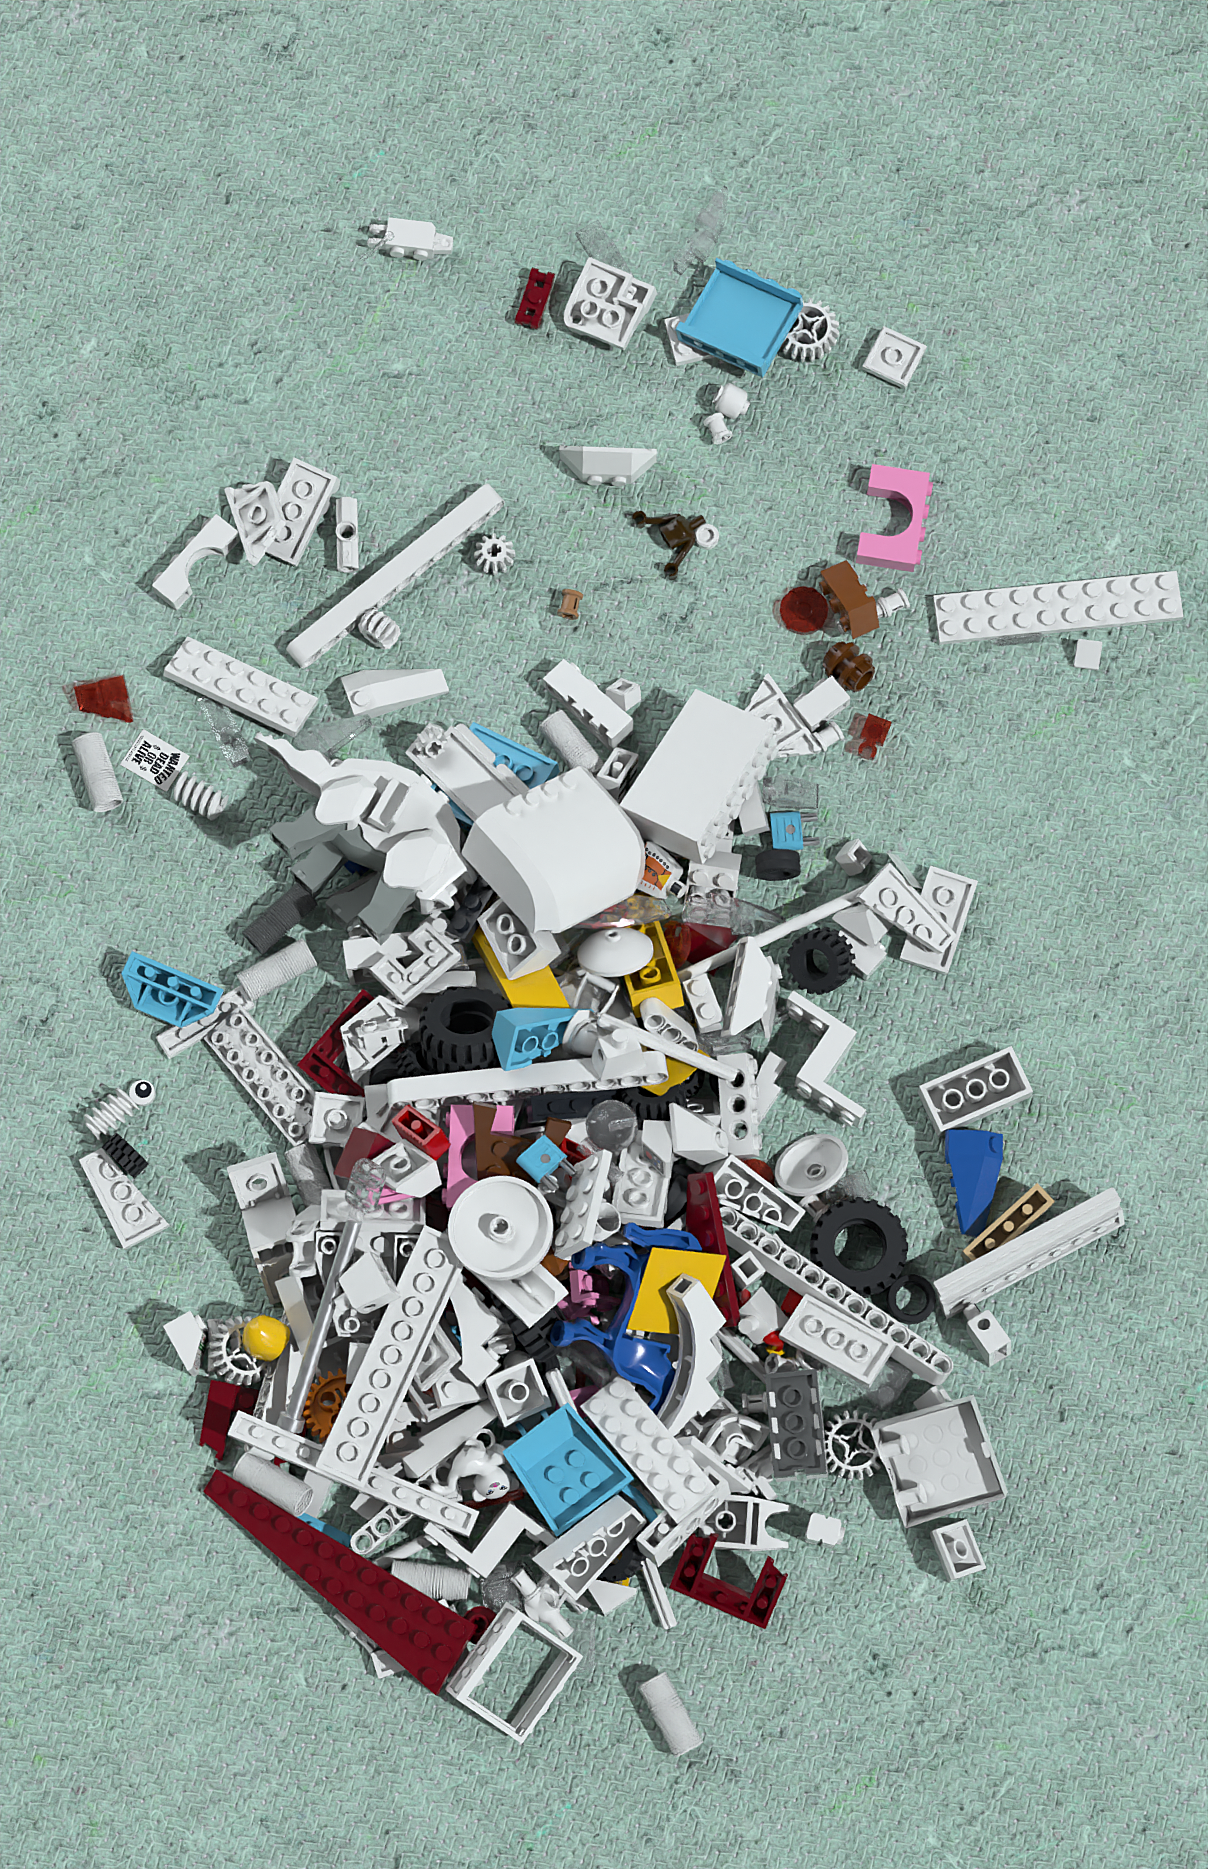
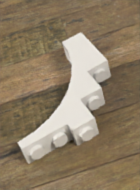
M682 1273L666 1290L677 1316L680 1346L674 1381L657 1417L673 1436L682 1429L695 1413L703 1417L719 1400V1396L706 1378L723 1360L710 1339L726 1322L701 1282L685 1273Z

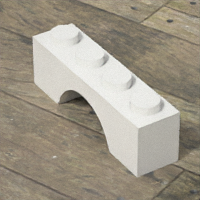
M217 514L212 519L208 518L203 523L201 531L197 536H192L186 542L185 549L180 554L172 557L169 562L170 566L164 572L161 571L155 576L152 584L155 594L177 611L193 593L188 582L189 571L193 564L200 558L209 555L226 557L241 540L239 532Z

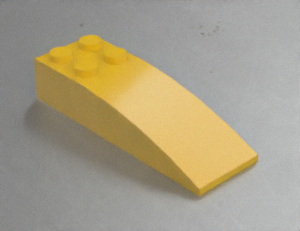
M642 891L634 893L633 896L623 900L632 901L628 912L603 911L607 929L615 927L632 928L648 936L653 944L654 952L649 963L638 971L622 976L635 1018L642 1017L640 1004L643 1000L651 997L661 1000L670 1009L684 1006L680 981L650 894Z
M479 925L471 940L502 995L510 1002L512 1008L571 1009L549 965L530 974L508 980Z

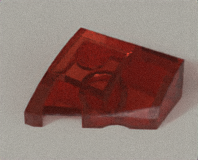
M124 674L74 686L79 711L123 720L126 723L134 721Z

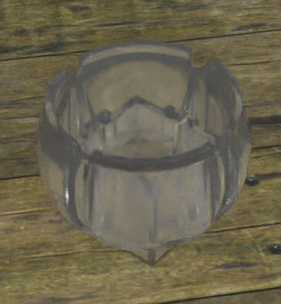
M508 1560L497 1564L487 1578L480 1579L484 1607L491 1608L498 1614L504 1604L508 1602L528 1616L524 1606L525 1597L510 1579L523 1569L537 1585L530 1567L525 1562L521 1563V1560Z

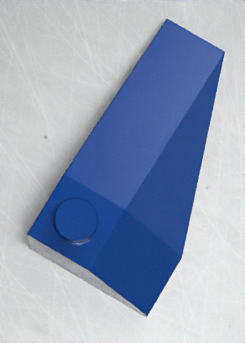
M945 1130L946 1164L951 1165L953 1174L950 1183L951 1187L956 1189L958 1201L955 1203L960 1232L961 1235L977 1238L985 1230L1003 1160V1134L982 1130Z

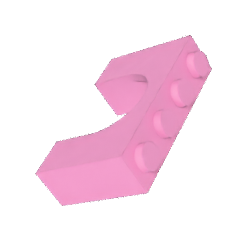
M872 464L867 495L899 501L908 509L911 516V524L904 532L895 536L861 532L856 563L914 572L915 564L920 565L922 550H918L919 541L924 542L926 527H921L922 519H927L929 505L925 504L926 496L931 497L933 482H929L930 473Z
M451 1105V1112H446V1128H450L448 1140L451 1145L445 1151V1153H449L448 1163H444L443 1177L448 1180L447 1189L443 1188L442 1203L446 1204L449 1212H451L459 1196L471 1185L478 1182L465 1174L461 1163L465 1148L475 1140L472 1105ZM496 1105L497 1111L491 1131L514 1136V1107Z

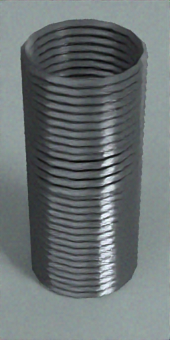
M296 882L294 886L284 892L283 896L273 902L267 908V911L264 910L260 917L258 916L255 921L251 922L242 931V934L260 954L264 955L285 933L294 928L318 904L312 895L300 883Z

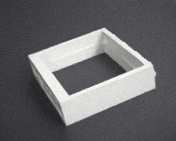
M506 1602L445 1690L458 1701L522 1744L529 1733H532L534 1726L541 1716L547 1712L555 1696L563 1689L564 1683L571 1673L577 1669L576 1666L583 1656L516 1607ZM522 1622L562 1651L509 1724L471 1698L469 1694L517 1626Z

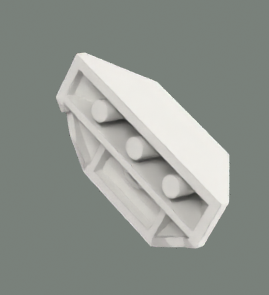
M559 446L560 459L582 482H587L589 485L594 486L601 485L602 483H612L614 486L632 484L657 461V449Z
M751 936L739 939L728 1002L720 1035L722 1038L735 1036L762 1018L767 1010L768 1002L766 996L767 990L770 989L772 984V976H770L772 968L754 937Z

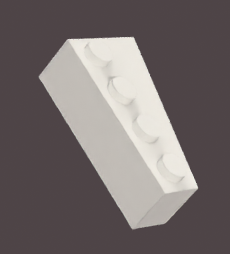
M563 659L543 678V686L611 753L633 734V718L600 691L592 680L585 678L573 662L569 664Z
M729 1152L728 1157L709 1163L703 1171H713L719 1203L791 1232L806 1212Z

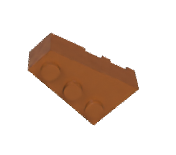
M847 560L820 571L822 580L819 582L820 589L824 596L828 595L831 599L829 604L833 613L840 615L839 622L844 632L849 631L852 639H855L880 627L875 599L873 596L867 597L865 593L867 591L864 584L860 585L858 575Z

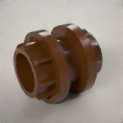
M844 641L833 645L824 656L822 666L825 668V675L828 678L833 676L835 680L839 678L838 683L845 691L859 692L869 684L874 676L875 667L872 665L873 659L866 653L859 655L860 649L855 643L849 642L846 644Z

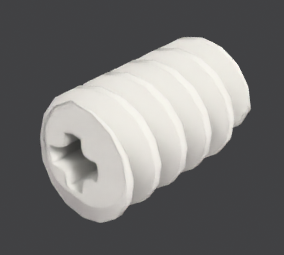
M184 771L174 787V800H182V804L184 806L190 805L193 811L199 809V814L202 816L207 814L209 820L216 819L224 810L229 795L221 799L222 790H218L213 794V785H210L205 790L204 780L197 785L195 784L197 776L194 775L188 780V771Z
M119 1088L115 1089L117 1097L111 1094L107 1095L109 1104L104 1101L99 1102L101 1111L95 1107L92 1108L94 1117L88 1114L84 1115L85 1125L100 1142H102L101 1133L108 1137L110 1136L109 1126L115 1130L118 1129L116 1120L125 1123L124 1114L131 1117L134 1116L132 1107L140 1110L127 1093Z

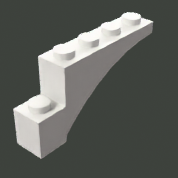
M460 1273L450 1295L458 1319L462 1341V1365L459 1369L477 1387H480L485 1382V1379L501 1366L497 1361L500 1356L490 1346L487 1349L483 1346L505 1324L501 1321L503 1316L500 1311L493 1305L489 1309L482 1302L485 1297L475 1287L470 1290L464 1284L467 1279Z

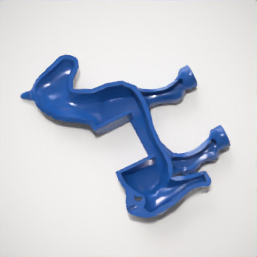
M628 1222L624 1225L623 1236L646 1248L649 1251L648 1253L636 1254L629 1245L608 1246L603 1242H594L592 1246H588L571 1256V1264L576 1270L587 1271L593 1265L611 1264L620 1269L624 1274L626 1290L621 1305L605 1332L600 1331L589 1321L579 1317L571 1323L559 1320L555 1322L550 1338L551 1343L558 1347H565L576 1340H585L591 1343L604 1356L615 1372L630 1382L643 1385L654 1394L647 1405L657 1416L668 1396L676 1373V1369L666 1356L667 1353H670L671 1345L626 1333V1328L637 1300L652 1247L700 1253L702 1248L698 1240L691 1233L668 1228L644 1230L635 1223Z

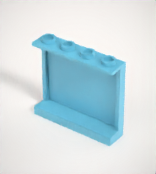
M716 258V269L685 323L680 321L676 328L677 338L679 341L763 378L803 308L802 295L793 288L786 289L780 286L773 279L761 278L750 269L743 270L730 260L723 261Z

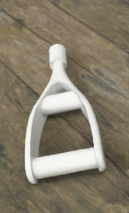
M586 972L576 992L572 1009H577L582 990L586 982L589 981L612 994L603 1010L597 1015L599 1017L600 1014L606 1013L621 989V985H616L601 976ZM562 1046L558 1055L567 1059L569 1053L565 1052Z

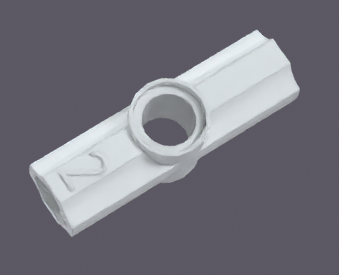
M341 497L336 499L337 570L344 573H353L359 571L358 504L356 498ZM349 531L353 533L350 538L341 537L344 532Z

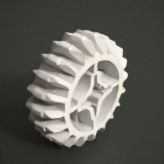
M809 298L808 303H804L803 300V308L796 318L797 326L793 328L792 332L787 334L781 347H784L783 353L785 355L792 352L791 358L793 360L797 355L801 356L800 360L802 363L805 361V357H809L811 362L815 360V355L822 359L824 352L829 354L831 346L836 345L837 340L835 338L839 336V331L837 330L839 322L835 320V312L829 313V305L821 307V300L816 304H813L812 298ZM825 327L826 334L818 341L817 333L820 332L821 328Z
M241 1316L235 1317L234 1320L231 1318L227 1319L225 1325L220 1324L217 1327L219 1332L212 1333V1338L216 1341L210 1342L208 1345L210 1348L215 1349L208 1356L210 1358L215 1357L216 1359L211 1364L212 1367H220L217 1375L221 1376L226 1373L225 1381L230 1382L234 1378L235 1385H240L242 1381L245 1386L250 1385L251 1381L254 1383L259 1382L260 1376H265L269 1361L259 1360L257 1365H255L256 1359L247 1352L235 1356V1353L239 1352L240 1348H243V1334L240 1331L244 1330L246 1324L252 1319L251 1316L245 1317L244 1320ZM230 1336L231 1350L226 1354V1342ZM230 1361H238L242 1367H245L246 1371L237 1369Z
M854 1410L853 1418H849L848 1411H844V1420H841L837 1414L834 1415L833 1418L836 1424L834 1425L832 1422L827 1421L826 1426L830 1429V1432L824 1430V1437H827L825 1440L826 1454L828 1455L826 1458L827 1464L830 1462L833 1464L829 1472L833 1473L836 1468L840 1469L838 1473V1478L840 1479L843 1477L844 1472H848V1481L853 1480V1473H857L858 1480H862V1471H865L869 1477L872 1476L873 1473L870 1467L872 1466L874 1469L879 1470L881 1466L876 1462V1459L882 1461L875 1442L874 1450H872L862 1441L864 1429L869 1432L873 1439L871 1430L877 1419L873 1418L870 1423L866 1422L868 1413H864L862 1419H858V1410ZM857 1425L855 1432L851 1436H840L835 1433L844 1426ZM856 1434H858L856 1441L860 1450L857 1451L855 1448L854 1452L848 1457L850 1450L846 1442L849 1440L851 1443L852 1439H855ZM832 1441L844 1449L845 1454L842 1462L833 1453ZM855 1455H866L871 1458L863 1465L849 1466Z

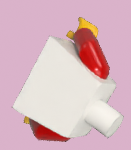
M762 1286L752 1295L747 1289L737 1291L736 1297L741 1318L738 1324L740 1332L747 1334L755 1344H769L765 1348L769 1355L771 1353L783 1355L785 1353L783 1350L785 1341L779 1339V1334L789 1320Z

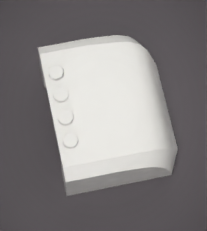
M581 766L486 810L474 821L461 852L466 860L533 934H536L537 930H550L551 933H560L633 896L644 876L646 859L644 843L639 830L617 801L586 768Z

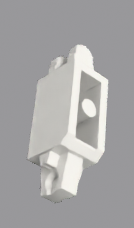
M389 217L388 225H370L369 231L371 234L386 236V239L369 238L367 245L374 249L386 250V254H390L393 257L409 256L423 261L434 259V254H452L453 237L436 233V227L432 222Z

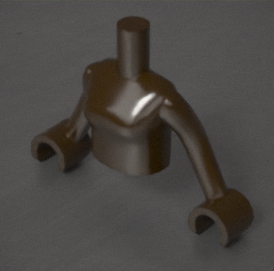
M643 511L634 512L632 520L636 518L643 519V521L637 524V528L641 529L646 524H666L659 528V532L670 550L685 544L673 563H667L664 567V572L670 569L675 571V573L668 577L671 581L675 580L678 576L679 565L695 543L694 529L706 523L704 517L699 515L688 521L679 513L662 517H647Z

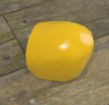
M259 1315L252 1318L246 1324L242 1337L243 1347L255 1359L271 1362L280 1356L286 1348L290 1338V1329L276 1318Z

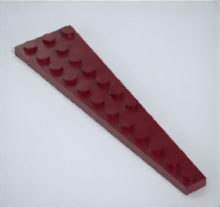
M216 1469L203 1492L433 1694L438 1696L478 1625Z

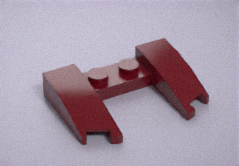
M364 989L359 992L296 1066L327 1093L355 1097L361 1095L365 1098V1089L354 1082L351 1077L333 1063L345 1049L340 1027L375 999ZM402 1043L394 1049L399 1054L406 1049L401 1047Z
M211 1380L199 1445L203 1447L205 1443L217 1451L215 1458L223 1461L233 1412L237 1413L239 1410L253 1416L260 1390ZM308 1419L305 1420L302 1432L294 1434L306 1439L308 1432L306 1421ZM276 1456L274 1458V1464L280 1468V1464L288 1462Z
M692 1533L669 1588L766 1629L788 1574H782L773 1565L774 1559L767 1556L753 1592L745 1591L704 1573L719 1534L710 1533L709 1537H696L695 1533Z

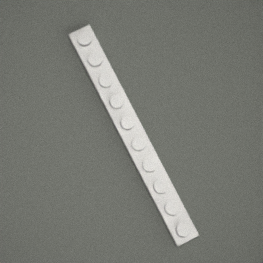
M239 1410L228 1432V1436L468 1538L479 1515V1511L374 1467L369 1474L364 1488H361L315 1467L324 1446Z

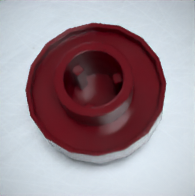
M484 1606L473 1607L464 1615V1618L478 1625L469 1641L472 1644L476 1645L497 1616V1613L491 1608Z

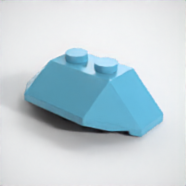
M133 951L121 973L136 1010L179 1028L186 1027L213 1014L224 992L219 987Z

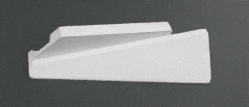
M489 1398L419 1439L421 1448L402 1458L406 1476L408 1478L422 1476L467 1441L468 1438L472 1437L479 1430L493 1424L498 1415Z

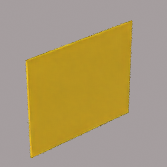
M652 1247L637 1300L626 1329L679 1334L675 1309L666 1290L682 1273L698 1279L711 1299H713L726 1255Z

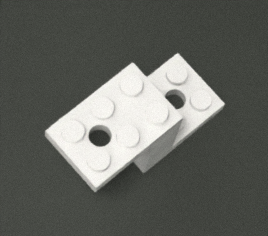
M792 991L786 1004V1010L789 1011L788 1015L797 1022L802 1020L810 1025L809 1029L819 1036L824 1034L796 1076L794 1085L798 1088L796 1091L807 1099L812 1097L818 1101L817 1105L828 1113L833 1111L840 1116L839 1120L849 1127L854 1125L858 1128L864 1118L866 1109L826 1084L853 1045L857 1032L800 994Z
M276 1152L227 1167L229 1178L242 1211L250 1248L270 1305L281 1302L275 1281L282 1279L284 1274L289 1273V1266L294 1256V1247L292 1242H287L286 1232L292 1226L291 1220L297 1216ZM259 1178L265 1179L261 1184L252 1183Z
M510 1498L472 1548L440 1525L427 1520L423 1527L425 1531L424 1537L436 1546L440 1543L446 1547L445 1553L456 1562L460 1559L467 1564L466 1569L477 1578L480 1575L485 1578L488 1577L524 1528L526 1529L525 1534L536 1543L541 1540L546 1544V1548L560 1538Z

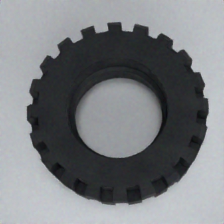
M473 986L470 989L458 987L454 991L447 990L443 992V995L435 996L431 1003L428 1002L419 1018L420 1043L424 1059L434 1070L438 1069V1072L441 1074L500 1068L501 1064L493 1041L492 1030L497 1011L513 1009L512 1005L499 993L493 994V991L484 988V990ZM465 1031H477V1032H478V1033H474V1034H458V1033H460V1032H465Z
M856 1197L855 1200L849 1201L847 1198L841 1200L837 1205L833 1204L819 1217L810 1239V1261L863 1298H869L870 1295L882 1293L900 1276L907 1260V1233L900 1224V1218L897 1215L894 1216L888 1206L885 1205L883 1207L877 1204L878 1201L874 1199L866 1201L863 1197ZM863 1225L879 1235L882 1241L883 1252L880 1261L873 1268L867 1271H853L844 1267L837 1259L834 1249L835 1240L838 1234L846 1227Z
M487 1288L496 1307L511 1330L537 1362L548 1361L572 1344L558 1347L551 1343L550 1333L555 1322L559 1320L568 1321L557 1304L529 1328Z

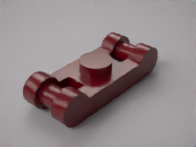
M531 268L525 292L515 317V324L520 326L526 324L530 325L531 329H539L554 284L555 273L539 272L538 268ZM539 281L545 283L544 287L540 288L535 286L536 282ZM527 311L535 313L534 316L526 315Z

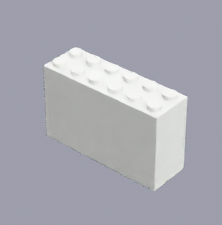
M695 689L619 806L639 830L641 837L703 866L706 859H710L713 856L716 848L715 845L719 839L725 837L731 820L738 817L744 800L750 798L756 781L763 778L767 764L770 760L773 761L778 753L773 723Z

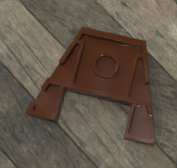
M473 1101L478 1181L495 1176H510L533 1185L535 1180L516 1163V1160L536 1140L491 1131L497 1111L496 1105ZM548 1117L543 1135H546L558 1147L571 1129L572 1124L567 1120Z

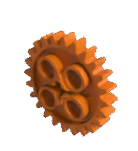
M338 1368L336 1376L328 1371V1379L319 1376V1385L311 1384L312 1392L308 1393V1401H306L304 1406L305 1411H303L305 1419H308L306 1427L312 1428L313 1437L320 1434V1443H323L328 1438L341 1410V1399L335 1391H340L344 1403L347 1396L346 1393L352 1385L346 1383V1374H343L340 1368ZM331 1400L334 1404L328 1406L324 1405L323 1402Z

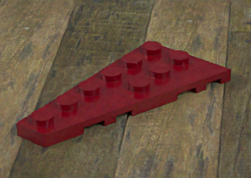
M713 1171L689 1174L687 1182L686 1232L691 1233L698 1240L702 1248L701 1253L726 1255L712 1300L726 1320L722 1327L738 1326L741 1318Z

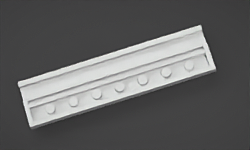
M1111 1187L934 1281L941 1312L945 1318L948 1319L958 1314L969 1305L988 1298L1123 1226L1125 1223L1123 1210L1120 1207L1121 1199L1116 1190Z

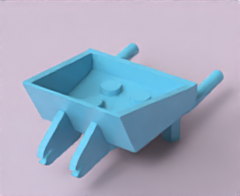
M568 1402L551 1415L545 1409L539 1411L545 1420L529 1432L520 1422L515 1424L522 1437L505 1449L503 1454L557 1537L568 1532L621 1490L635 1501L650 1523L658 1517L643 1494L630 1485L635 1480L634 1477Z

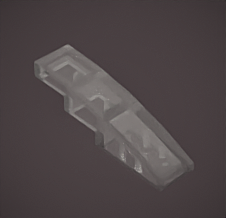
M633 895L572 927L590 929L628 927L670 918L672 913L662 898Z

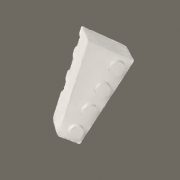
M616 1494L533 1557L532 1560L566 1593L577 1600L647 1521L634 1507Z

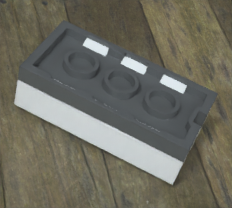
M817 1369L765 1374L773 1471L776 1482L797 1480V1475L806 1474L807 1479L828 1477Z

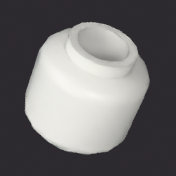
M727 383L725 386L720 385L712 401L717 412L723 413V415L731 419L737 418L739 414L745 415L750 405V402L747 401V391L732 383Z

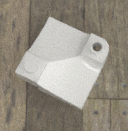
M589 257L564 311L565 325L574 333L590 336L625 351L633 333L642 318L648 313L657 295L656 288L633 278L632 274ZM575 318L581 319L578 324L573 323Z

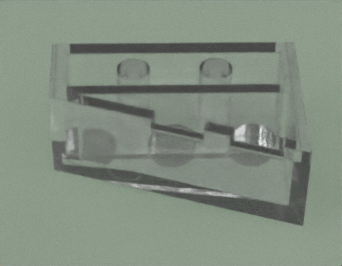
M887 1360L870 1388L824 1363H821L819 1366L820 1369L882 1412L890 1411L914 1374L913 1371L904 1365Z

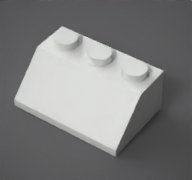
M501 898L477 919L508 980L543 969L561 954L550 930H537L536 934H533Z
M320 1273L309 1277H292L289 1275L275 1281L301 1355L305 1354L325 1290ZM333 1317L323 1348L347 1338L338 1336Z

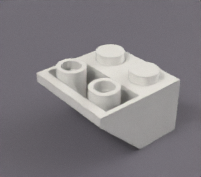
M715 851L710 859H706L703 866L690 860L684 905L733 912L742 855Z

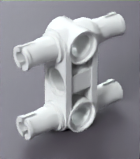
M540 1544L528 1556L530 1558L535 1557L544 1550L543 1546ZM541 1568L543 1577L537 1585L521 1569L510 1581L516 1585L525 1597L524 1606L526 1613L534 1621L547 1623L560 1637V1640H564L565 1637H568L574 1631L573 1627L560 1614L559 1608L565 1599L577 1611L578 1615L585 1612L591 1606V1603L588 1602L583 1594L577 1600L573 1599Z

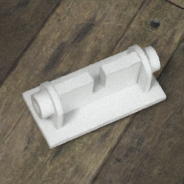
M392 1017L387 1019L386 1022L378 1024L376 1022H366L361 1024V1027L355 1028L359 1037V1048H364L365 1050L383 1047L382 1037H386L387 1045L405 1043V1040L410 1039L407 1029L409 1025L405 1018Z

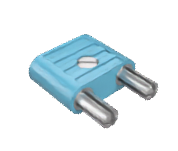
M800 811L770 813L773 850H803V846L820 845L819 837H802L801 823L817 821V813L800 814Z
M546 1135L540 1137L516 1160V1163L537 1183L542 1182L553 1193L559 1188L549 1177L554 1170L560 1166L571 1177L577 1172L566 1160L567 1155Z

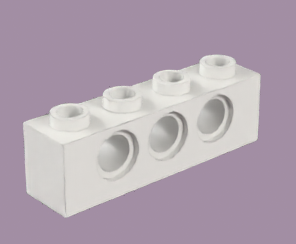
M748 1053L717 1056V1061L738 1070L736 1077L742 1074L744 1078L742 1085L736 1087L735 1080L728 1081L718 1077L721 1129L726 1132L729 1141L728 1152L737 1159L759 1157V1150L762 1149L761 1135H758V1125L761 1122L760 1111L756 1109V1099H759V1088L755 1084L754 1074H757L758 1071L756 1059H753V1056ZM740 1100H744L745 1108L741 1112H737V1103ZM745 1125L747 1132L743 1137L739 1138L738 1129L740 1126Z
M709 1465L703 1472L716 1486L718 1491L678 1524L664 1510L636 1538L639 1551L657 1567L731 1494L728 1481Z

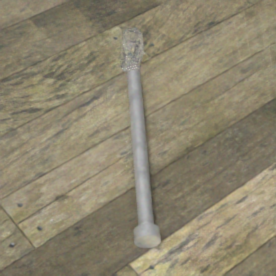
M368 1158L358 1160L353 1167L345 1192V1200L351 1205L287 1411H281L277 1422L279 1428L289 1432L301 1433L306 1419L301 1415L336 1308L334 1299L340 1295L342 1289L339 1278L348 1270L365 1213H371L376 1209L386 1180L385 1169Z

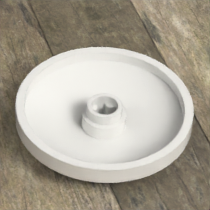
M510 1176L489 1177L471 1185L456 1200L448 1222L450 1244L458 1260L472 1273L490 1280H509L530 1272L546 1256L554 1233L551 1210L543 1195L526 1181Z

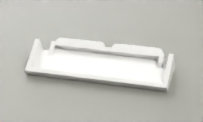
M432 723L426 726L433 731L439 728L442 735L447 739V743L443 744L445 753L442 752L436 759L430 756L423 758L420 751L415 747V743L419 742L418 737L405 752L473 821L478 819L486 810L530 790L505 764L496 766L493 763L496 758L495 754L464 724H458L456 727L451 725L447 731L441 726Z

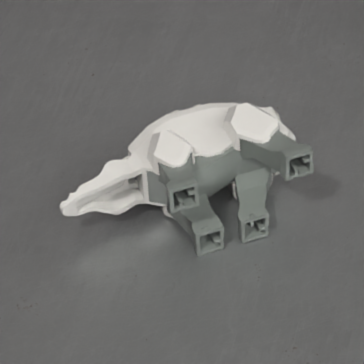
M261 732L255 736V742L284 765L291 779L298 787L319 799L296 821L276 822L269 828L270 840L291 860L313 847L306 859L297 862L290 869L293 881L300 883L315 899L348 860L378 871L365 884L351 892L334 895L325 902L327 913L347 933L355 926L360 925L379 945H382L391 935L406 908L414 907L420 914H431L436 911L450 909L454 905L451 897L467 883L472 885L477 880L475 872L461 854L460 827L448 804L450 800L442 791L437 793L431 788V781L424 774L419 776L414 771L389 761L348 758L344 761L334 759L329 764L319 751H299L287 740H274L272 735L264 737ZM392 777L408 787L414 781L417 782V788L389 833L367 821Z

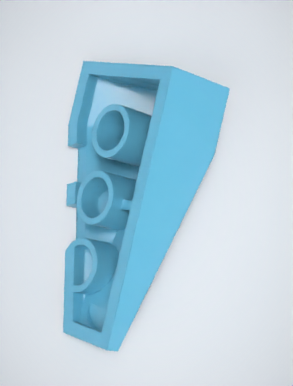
M513 1008L497 1011L492 1037L502 1069L510 1071L524 1068L532 1064V1059L540 1055L546 1057L551 1054V1049L562 1044L564 1031L578 1010L594 1011L592 1009Z

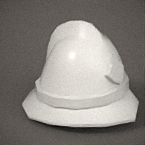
M578 1010L564 1031L562 1046L565 1052L570 1055L593 1054L597 1039L607 1035L605 1029L597 1026V1014L590 1010Z

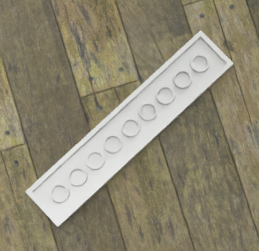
M1177 571L933 596L939 645L1183 619Z
M426 1225L423 1226L396 1286L402 1297L388 1304L316 1462L315 1467L361 1488H364L463 1269V1265L452 1249L448 1235Z

